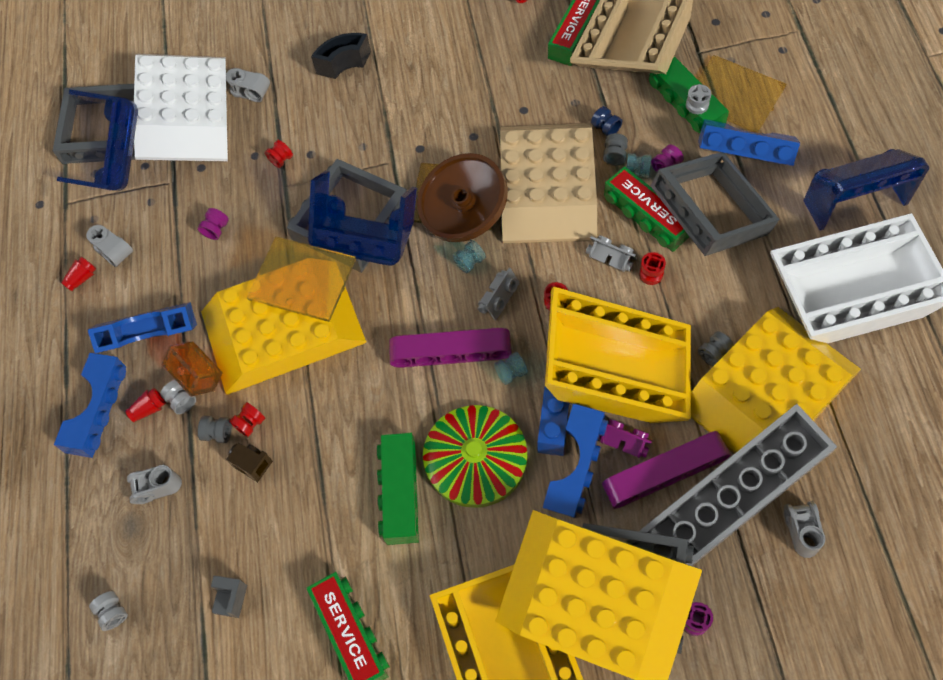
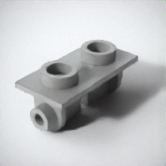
M601 235L598 238L590 237L594 242L593 246L589 244L586 249V254H589L590 258L605 263L609 255L612 257L609 266L622 272L631 271L633 263L630 262L631 258L637 261L632 248L622 244L620 247H616L611 244L612 240Z
M511 268L496 274L489 287L494 292L486 291L478 303V310L483 314L489 312L494 320H497L519 285V281Z

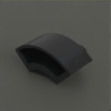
M346 33L325 41L311 56L316 74L336 79L340 73L349 68H363L371 53L368 35L365 33Z

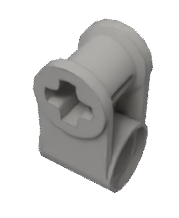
M239 68L230 69L226 73V81L230 84V93L234 97L254 102L262 101L270 85V80L265 75Z
M102 225L92 226L87 231V239L93 244L95 251L114 267H117L133 252V249L126 241L119 236L117 237Z
M158 465L144 471L133 472L127 476V482L131 486L132 495L129 498L131 504H145L154 499L172 495L180 489L182 484L181 477L166 465ZM169 476L168 481L162 484L163 480Z
M809 501L806 505H784V518L789 528L795 551L804 558L815 556L825 543V535L816 503ZM803 537L811 538L815 546L807 545Z

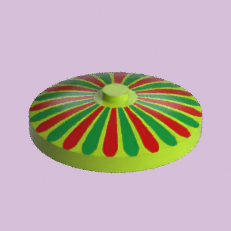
M464 406L447 413L431 428L424 444L423 464L428 480L443 498L463 507H486L508 497L520 484L527 467V445L519 426L505 413L488 406Z

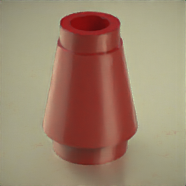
M81 256L78 260L75 259L61 283L70 291H73L95 275L93 272L97 268Z
M153 388L146 390L125 412L132 422H136L162 410V406L166 402L161 397L160 392Z

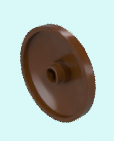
M465 153L450 157L438 164L428 174L420 188L417 200L420 220L435 237L447 242H465L477 238L488 231L500 218L507 202V182L499 167L491 159L483 155Z

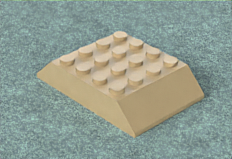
M600 0L570 58V62L580 67L666 74L690 20L693 0Z
M591 124L501 127V171L506 179L508 188L507 202L502 212L503 243L592 241L590 239L591 236L597 238V194Z

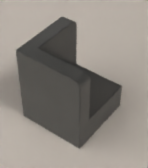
M213 576L211 587L217 591L212 613L239 618L247 585L239 579Z

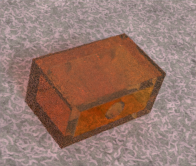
M194 341L170 345L162 362V366L191 397L215 391L223 374Z

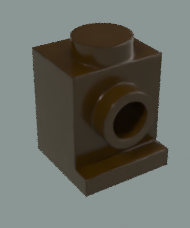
M239 442L232 446L226 459L233 468L257 483L273 462L266 452H261L251 444L246 447Z

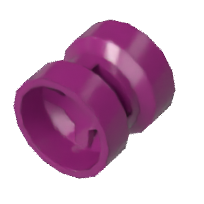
M668 144L662 150V154H657L651 160V165L658 172L659 169L682 163L684 156L679 148Z
M209 208L205 213V221L200 222L197 230L209 239L218 240L222 233L221 229L227 225L229 218L222 211Z
M701 602L692 603L684 631L691 636L703 635L713 622L711 609Z

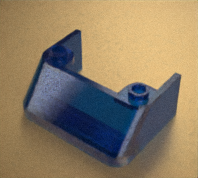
M69 89L70 95L86 101L105 104L104 115L110 121L104 167L96 172L94 183L57 177V181L111 191L125 189L129 180L138 116L137 105L126 98Z
M890 149L876 156L831 169L819 170L815 173L803 201L819 231L825 229L836 204L845 200L893 187L903 206L908 205L930 167L925 159L900 149Z
M325 170L311 180L308 242L315 251L387 266L398 263L403 256L414 223L417 187L412 186L401 196L400 208L391 213L389 224L345 216L346 205L344 201L336 195L329 194L330 171Z

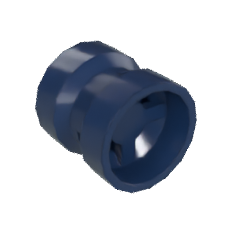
M606 106L600 107L591 119V124L596 129H601L606 137L617 133L623 123V120L617 115H612L611 110Z

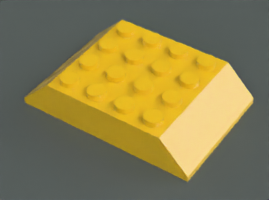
M307 259L218 291L201 311L226 395L367 343L339 268L335 262Z
M553 287L551 289L545 386L557 400L649 423L688 421L691 419V325Z
M776 307L767 311L698 382L691 392V418L709 433L718 431L727 448L735 454L796 404L814 421L861 369L827 343L810 339L802 324L781 308Z
M533 510L495 622L522 637L631 679L668 680L702 569Z
M514 565L429 595L457 680H583L574 656L522 637L495 622Z

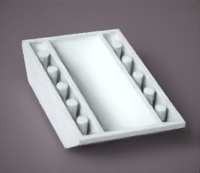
M158 54L135 55L133 113L135 160L228 161L226 57Z
M912 213L771 250L770 252L808 336L812 340L832 343L924 318L943 307V268Z

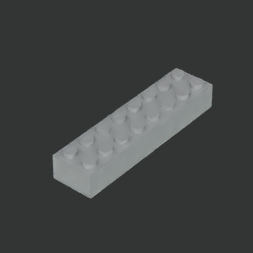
M796 404L639 532L690 539L689 546H694L692 564L687 563V565L693 566L833 453L837 446L804 410ZM631 539L626 541L628 544L676 560L678 547Z

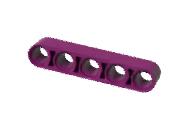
M489 328L395 336L389 340L390 365L404 368L507 359L512 355L510 331L506 328Z
M713 431L604 480L602 486L613 508H621L728 459L731 453L719 432Z

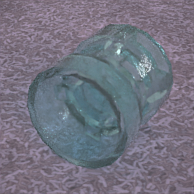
M628 153L626 167L635 175L649 178L652 155L644 154L643 156H637L635 153Z
M473 240L466 243L463 250H458L452 255L457 266L465 273H469L474 268V264L481 263L486 258L483 249Z
M518 352L509 355L505 361L499 360L494 363L495 370L504 385L513 382V378L517 376L522 377L528 374L527 367Z

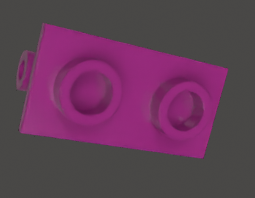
M609 418L605 435H599L600 443L618 449L621 440L626 442L622 450L623 452L637 458L641 456L646 458L649 448L645 447L646 442L649 444L653 442V440L648 439L649 433L634 428L633 432L623 429V423Z

